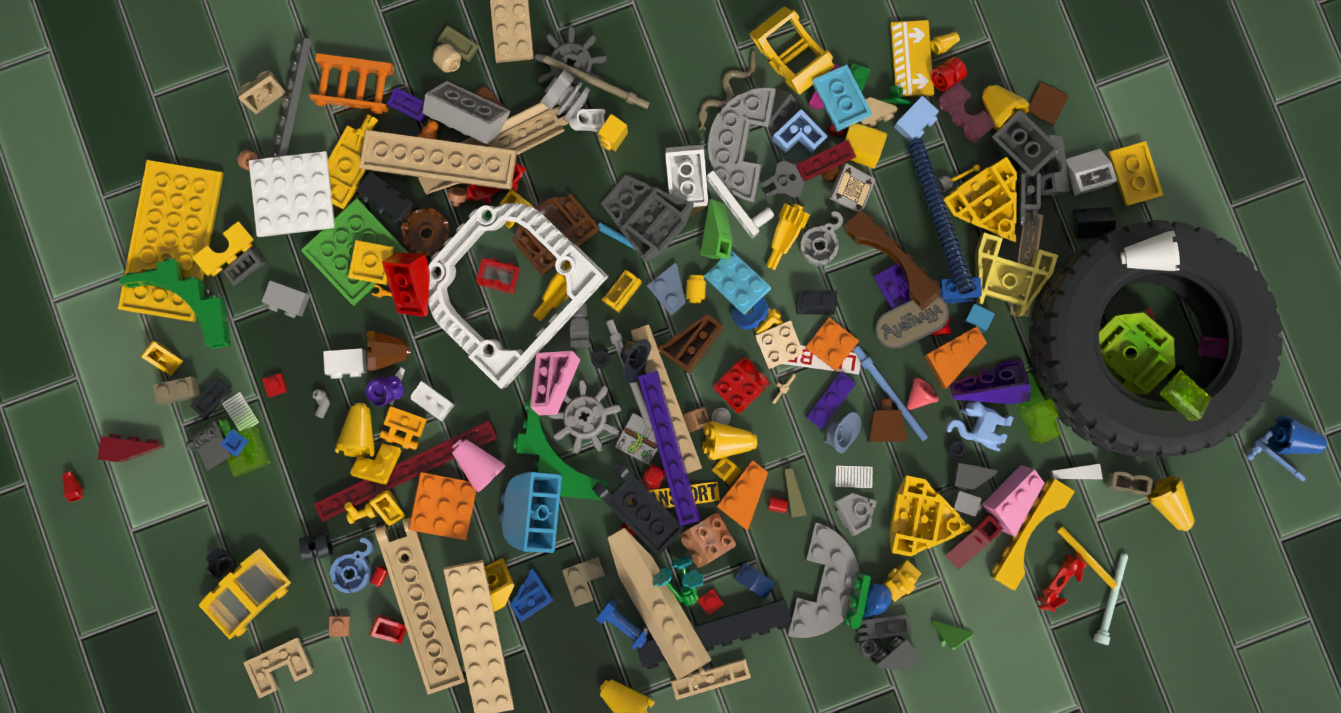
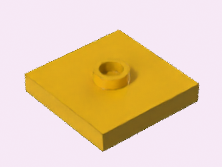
M355 240L348 278L387 285L388 281L382 261L393 255L394 247Z

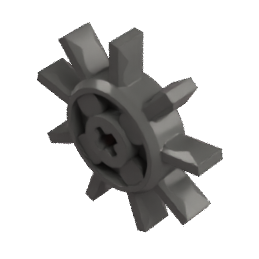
M569 27L567 33L568 43L559 45L552 35L546 36L548 43L555 49L549 57L567 65L568 61L571 60L572 63L575 62L574 68L602 80L599 76L591 73V68L593 64L607 62L606 56L590 57L587 51L596 40L594 35L589 37L582 46L574 43L575 32L573 27ZM536 54L535 60L544 63L545 55ZM550 66L551 71L542 75L538 80L540 84L546 83L550 79L555 78V76L559 77L563 71ZM574 76L571 86H576L579 82L584 81ZM582 86L578 90L580 93L583 92Z

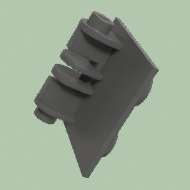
M215 421L192 435L191 439L186 442L187 450L198 451L207 471L232 456L229 451L220 445L224 439Z

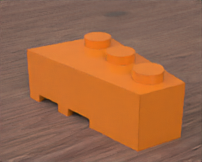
M975 327L923 356L942 390L952 383L987 342L979 328Z
M754 461L749 463L717 505L720 510L747 531L768 474L766 470Z

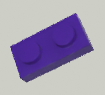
M395 88L387 105L422 122L425 114H423L424 102Z

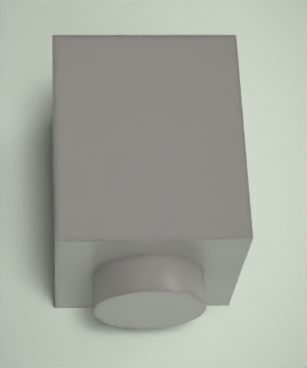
M956 491L951 507L957 512L976 517V514H979L982 509L981 498L962 491Z

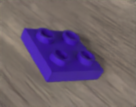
M897 264L873 277L891 310L911 300L909 298L907 280Z

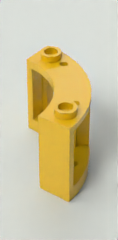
M784 6L749 33L761 54L763 53L767 59L771 60L769 64L778 75L781 74L786 79L785 83L800 95L812 85L813 79L827 74L835 66L831 61L833 57L830 52L824 51L800 24L798 14L793 9L790 10ZM790 20L802 38L781 55L777 56L766 40V37ZM807 47H810L818 58L800 72L794 74L785 64Z

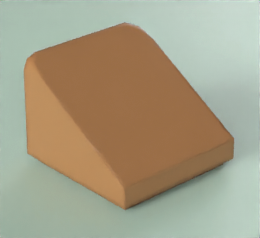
M705 407L683 415L689 432L701 429L705 423L710 422Z

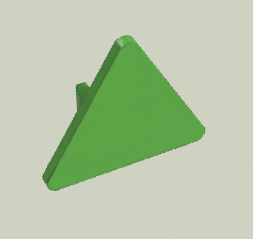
M932 621L931 623L942 637L943 647L947 643L951 649L955 650L973 636L972 631L937 621Z

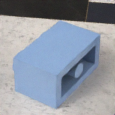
M922 96L895 124L894 128L909 142L914 138L919 139L925 133L923 129L927 125L931 127L938 119L936 115L939 111Z

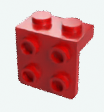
M743 357L714 385V389L737 413H741L771 383L763 373H760L755 368L751 360Z

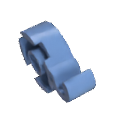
M370 538L360 539V542L367 545L366 551L359 550L353 554L343 555L332 564L330 570L333 586L340 592H358L369 583L371 566L366 560V556L372 554L375 548ZM353 569L355 576L349 578L347 570Z

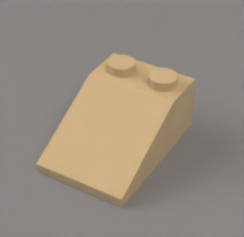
M268 70L267 72L260 73L254 81L244 84L241 90L238 91V98L251 111L257 114L287 92L275 75Z

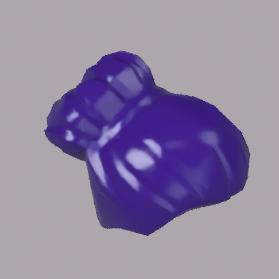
M396 375L389 378L372 379L366 388L367 398L377 407L389 404L393 399H400L404 394V387Z

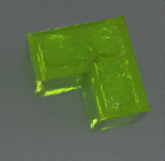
M1052 399L1042 400L1021 409V418L1024 424L1028 425L1030 430L1028 432L1029 437L1036 445L1062 436L1055 421V418L1059 417Z

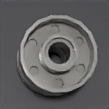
M564 69L559 77L555 76L544 91L546 95L541 100V103L549 109L558 104L560 106L557 111L558 116L565 109L567 113L563 119L567 122L572 116L576 115L585 103L590 89L586 87L580 93L578 90L583 83L579 82L575 87L571 86L574 76Z

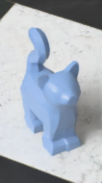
M970 401L965 409H961L960 412L968 416L978 417L971 432L966 430L965 424L959 419H953L947 423L946 429L948 432H951L956 426L961 437L981 443L986 448L998 452L1001 449L1000 444L1005 443L1007 435L994 433L997 424L1011 426L1014 417L1009 415L1002 417L995 410L984 407L981 402Z

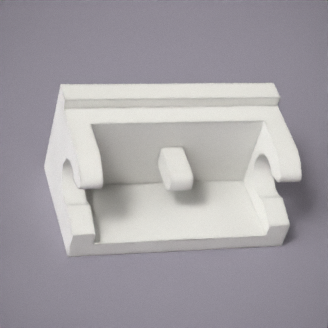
M422 381L411 395V400L440 421L445 419L455 405Z

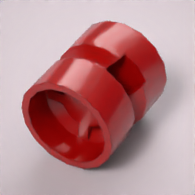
M951 57L942 65L933 69L930 77L937 89L946 91L954 86V84L963 80L967 76V70L959 58Z

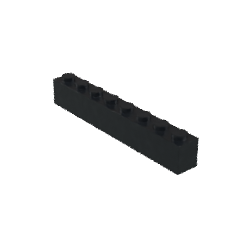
M783 598L692 627L708 652L714 650V646L719 644L722 647L733 644L732 640L739 638L741 641L748 640L755 633L764 635L770 633V629L775 627L778 630L789 627L788 623H792L786 600ZM654 638L646 640L641 648L636 647L642 668L652 669L658 667V663L663 661L668 664Z

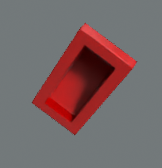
M380 614L376 616L368 635L401 644L407 629L405 624Z

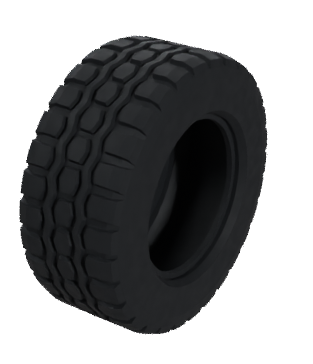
M1155 220L1149 221L1147 224L1144 222L1133 223L1121 229L1118 228L1110 231L1069 256L1053 272L1050 282H1046L1039 295L1040 302L1035 304L1031 318L1034 325L1030 326L1029 343L1032 344V349L1029 352L1031 365L1035 366L1036 369L1034 372L1035 380L1038 387L1044 391L1042 395L1051 409L1054 408L1056 410L1055 414L1065 426H1071L1072 431L1085 441H1092L1094 446L1131 457H1163L1196 453L1202 451L1203 448H1211L1218 445L1226 437H1231L1245 426V422L1250 421L1260 410V403L1265 402L1273 387L1271 382L1276 379L1279 371L1280 361H1278V356L1282 355V338L1279 337L1282 326L1280 315L1275 312V309L1278 308L1272 291H1267L1268 283L1261 272L1254 270V263L1243 252L1238 253L1236 246L1222 237L1216 238L1217 235L1201 227L1194 229L1193 225L1174 221L1170 223L1169 221ZM1168 231L1175 232L1176 236L1172 237V240L1178 244L1180 265H1177L1179 267L1178 271L1127 268L1126 264L1122 265L1120 253L1124 252L1125 247ZM1152 283L1171 290L1180 296L1193 310L1199 321L1203 336L1228 339L1225 359L1203 356L1199 371L1191 384L1182 393L1167 402L1147 400L1128 391L1113 377L1103 359L1099 343L1102 315L1110 299L1125 284Z

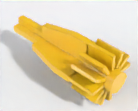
M784 203L778 216L780 220L771 245L773 251L766 264L767 267L773 270L776 269L782 254L787 253L801 228L805 227L810 214L803 211L804 207L795 203L793 206Z
M568 260L563 265L565 270L568 271L571 267ZM557 271L542 297L543 303L533 314L539 321H542L552 308H557L569 297L567 295L565 275Z

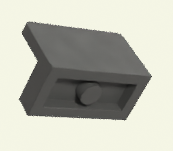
M779 88L776 89L769 128L774 133L787 123L800 106V103L791 93Z

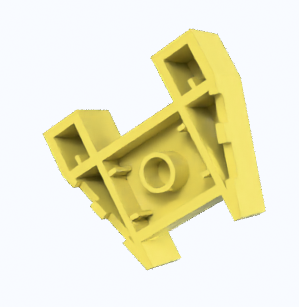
M983 233L979 237L974 253L975 278L981 277L982 296L976 298V304H983L985 295L1018 305L1015 316H1023L1036 295L1039 294L1046 281L1053 274L1058 255L1037 250L1034 252L1029 267L997 257L1003 238Z

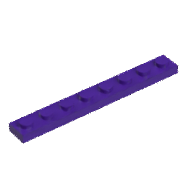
M655 371L638 376L680 526L700 521L659 373Z

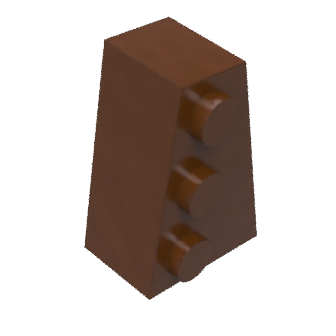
M708 314L687 327L688 329L679 335L674 336L672 340L657 348L662 355L689 375L725 330L722 324Z

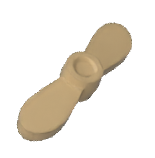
M792 373L785 384L782 385L778 382L776 386L780 388V392L772 403L776 404L782 393L786 394L789 390L788 386L796 377L794 373Z

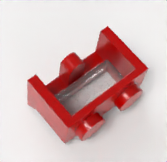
M482 258L476 281L479 286L515 294L520 268L514 263L506 262V264H503L494 258Z

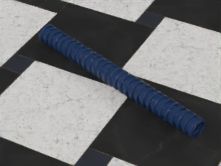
M914 139L907 144V148L918 174L917 177L927 200L930 214L934 220L933 223L936 225L935 228L943 246V251H945L944 254L948 261V266L951 267L950 271L956 283L957 292L962 295L968 294L975 289V285L967 268L968 265L965 263L966 260L963 257L962 248L959 247L960 243L952 226L953 223L947 206L941 195L942 192L936 180L924 141L922 139Z

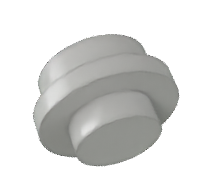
M717 408L713 411L711 419L714 422L728 425L731 416L727 409Z

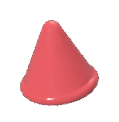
M921 378L913 379V385L907 402L909 410L938 402V394L926 381Z

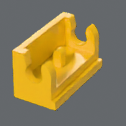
M625 270L602 301L619 313L642 284V281Z

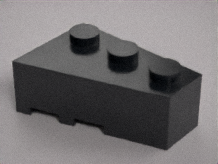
M372 172L368 173L356 189L360 193L359 197L366 203H369V201L374 203V209L382 215L385 212L391 216L389 220L397 226L406 221L413 211L418 210V207L411 200L406 199L401 193L394 190Z

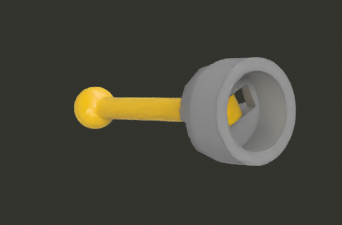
M974 165L972 169L954 178L948 176L938 178L937 181L941 192L944 193L950 190L954 181L974 171L979 172L981 167Z

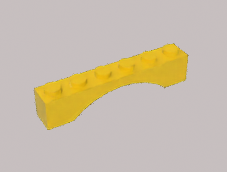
M1050 479L1044 483L1041 489L1043 492L1034 501L1031 512L1027 514L1016 536H1012L1011 539L1013 541L1009 547L1006 546L1001 554L1003 558L1000 563L997 562L992 568L991 572L993 574L991 578L1010 590L1015 591L1025 575L1024 552L1032 531L1046 516L1065 508L1075 492L1056 479Z

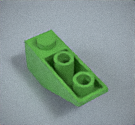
M710 199L700 255L711 259H729L733 240L726 206L724 203Z

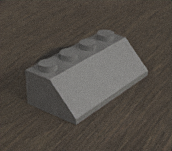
M445 81L425 94L423 114L462 132L464 135H469L481 143L487 144L497 137L510 114V110Z

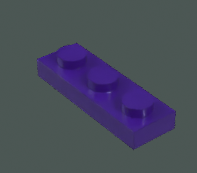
M840 372L806 418L822 429L856 383Z

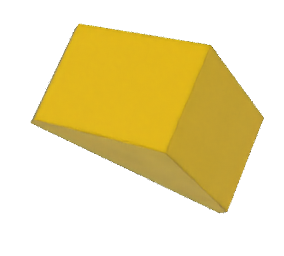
M152 341L140 355L143 359L170 376L173 375L183 362L181 358L166 346L156 341Z
M391 490L384 491L369 501L389 526L406 516Z

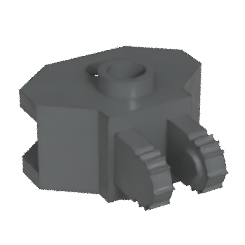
M786 157L779 160L776 172L772 174V177L759 183L760 187H765L772 182L776 186V188L768 190L764 194L766 198L777 193H785L793 198L801 195L804 181L796 165L797 162Z

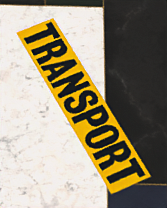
M718 481L691 485L696 504L720 501ZM670 488L649 490L665 508L675 507ZM632 497L628 498V504L632 505L634 499Z

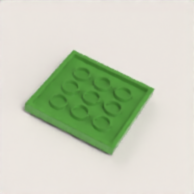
M355 199L334 219L335 228L323 229L301 250L353 306L374 288V285L378 284L348 278L355 240L394 247L393 254L396 252L408 253L358 199Z

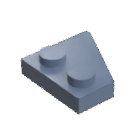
M676 263L647 285L648 289L670 315H673L686 304Z

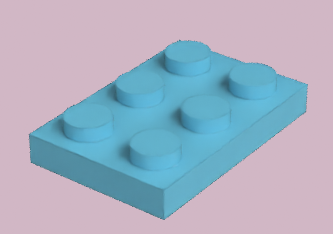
M847 65L812 80V84L836 131H840L872 116V112Z
M732 250L729 259H721L704 275V278L743 315L771 290L770 285Z

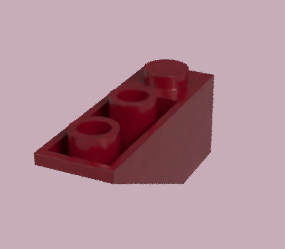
M109 434L108 437H101L97 460L126 462L162 449L165 445L158 444L159 440L147 439L146 442H141L139 437L128 436L126 440L120 439L121 435Z
M985 514L972 527L973 529L968 531L945 555L958 569L985 548L1004 529L991 515Z

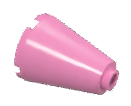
M460 439L452 447L454 449L452 454L477 492H480L505 467L501 461L467 439L464 441Z

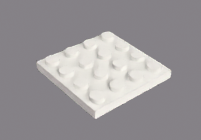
M326 151L249 160L256 233L258 237L335 228Z

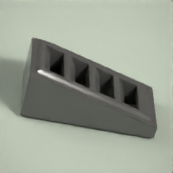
M256 247L249 248L227 266L223 273L232 285L236 286L267 261ZM245 260H247L251 267H248ZM239 264L245 272L241 271V269L238 267ZM232 269H234L236 273L239 275L238 278L231 271Z

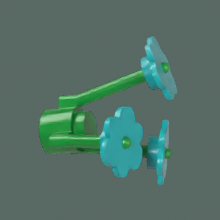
M685 556L674 560L671 564L672 568L677 567L682 569L683 587L680 589V594L669 583L672 578V571L670 569L662 568L659 573L654 575L652 584L654 586L659 585L660 587L666 585L676 596L679 603L683 602L684 605L691 606L699 599L696 586L703 585V575L698 574L696 570L690 571L689 574L687 573L686 568L692 563V557L688 558Z

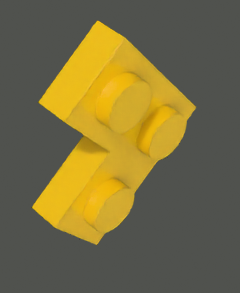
M382 443L375 460L358 456L350 473L354 477L386 485L400 456L401 449Z

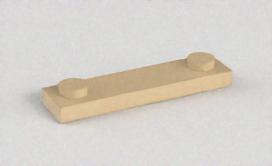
M744 658L704 670L709 678L707 682L702 679L700 672L693 673L692 675L696 678L699 685L696 689L688 675L679 680L677 678L671 680L675 698L678 700L749 679L751 676L746 659Z

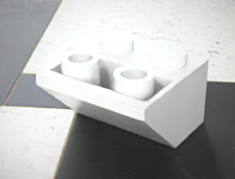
M1101 149L1066 159L1068 177L1075 196L1110 186L1117 181L1112 163Z

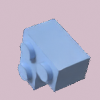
M800 110L774 134L772 141L784 153H787L799 141L813 154L826 141L828 136Z

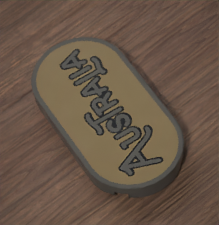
M940 296L923 311L912 300L884 313L878 319L875 329L876 336L880 343L888 348H903L942 329L949 317V306Z

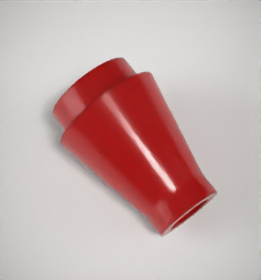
M74 472L64 473L62 475L64 498H67L68 502L82 499L84 491L77 481Z

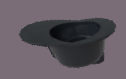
M629 339L621 349L620 357L624 363L623 376L629 383L638 381V376H642L651 351V344L646 339L639 341Z

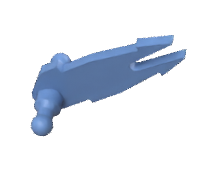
M1267 430L1263 437L1254 440V445L1251 447L1252 450L1246 455L1248 460L1254 459L1256 454L1264 451L1295 477L1303 482L1306 478L1266 446L1268 439L1273 436L1271 430Z

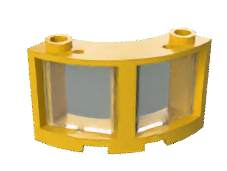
M258 549L240 563V566L233 573L230 572L221 580L215 590L210 591L198 606L230 640L235 635L237 637L241 636L247 630L246 626L276 597L279 599L288 592L286 588L291 582L265 553Z

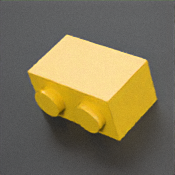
M611 114L598 132L600 145L608 151L610 149L616 151L628 134L627 124Z

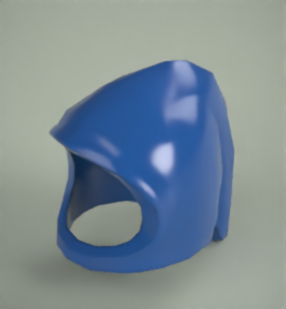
M882 584L869 585L862 618L879 615L887 610L893 597L892 592L887 586Z

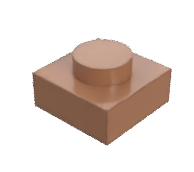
M330 616L329 637L350 636V616Z

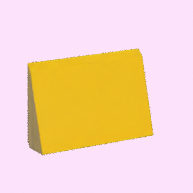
M860 123L849 126L844 141L850 140L857 155L851 161L875 168L888 133Z

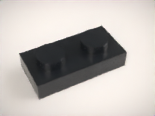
M216 378L190 407L203 419H206L227 398L232 390L219 378Z

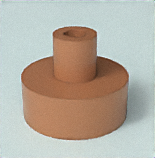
M244 150L238 156V164L241 168L250 170L249 160H257L258 156L250 150Z
M461 187L449 188L448 199L453 201V206L459 207L460 203L467 200V190Z

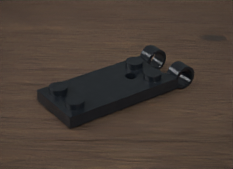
M619 461L612 469L624 481L611 494L599 482L592 490L656 556H659L685 528L680 526V523ZM630 497L634 499V503L632 505H629L627 503V500Z

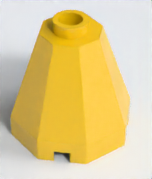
M990 85L983 91L982 101L996 131L1002 128L1019 110L1024 114L1029 111V103L1024 98L998 85Z

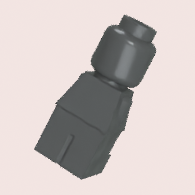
M586 303L571 317L573 319L570 321L569 332L572 350L590 349L589 321L585 319L587 317Z

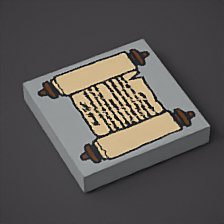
M843 163L829 199L855 213H859L861 210L863 211L876 179L847 163Z

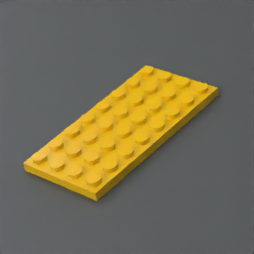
M150 160L146 161L124 276L130 272H137L139 274L144 273L147 269H157L158 262H163V259L174 258L182 264L184 280L187 277H196L203 282L205 273L194 262L192 257L207 245L210 248L224 175L222 172ZM147 285L129 289L122 286L118 305L119 310L196 322L197 316L191 307L180 296L171 291Z

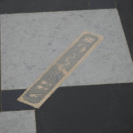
M1025 212L1026 222L1022 227L1018 263L1030 267L1034 252L1039 250L1043 215L1037 214V224L1032 226L1030 223V213ZM1012 303L1010 314L1016 315L1018 305ZM1031 305L1023 316L1029 317Z

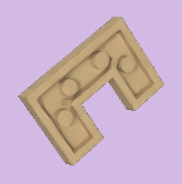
M299 637L244 662L259 698L279 689L271 671L281 666L288 665L295 682L314 673Z

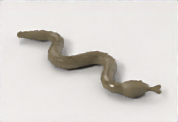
M755 51L751 52L750 69L747 72L729 70L724 74L722 85L727 95L725 101L710 99L702 103L698 115L701 123L699 130H706L704 124L707 120V107L724 108L734 98V92L729 84L730 78L745 79L754 74L756 68Z

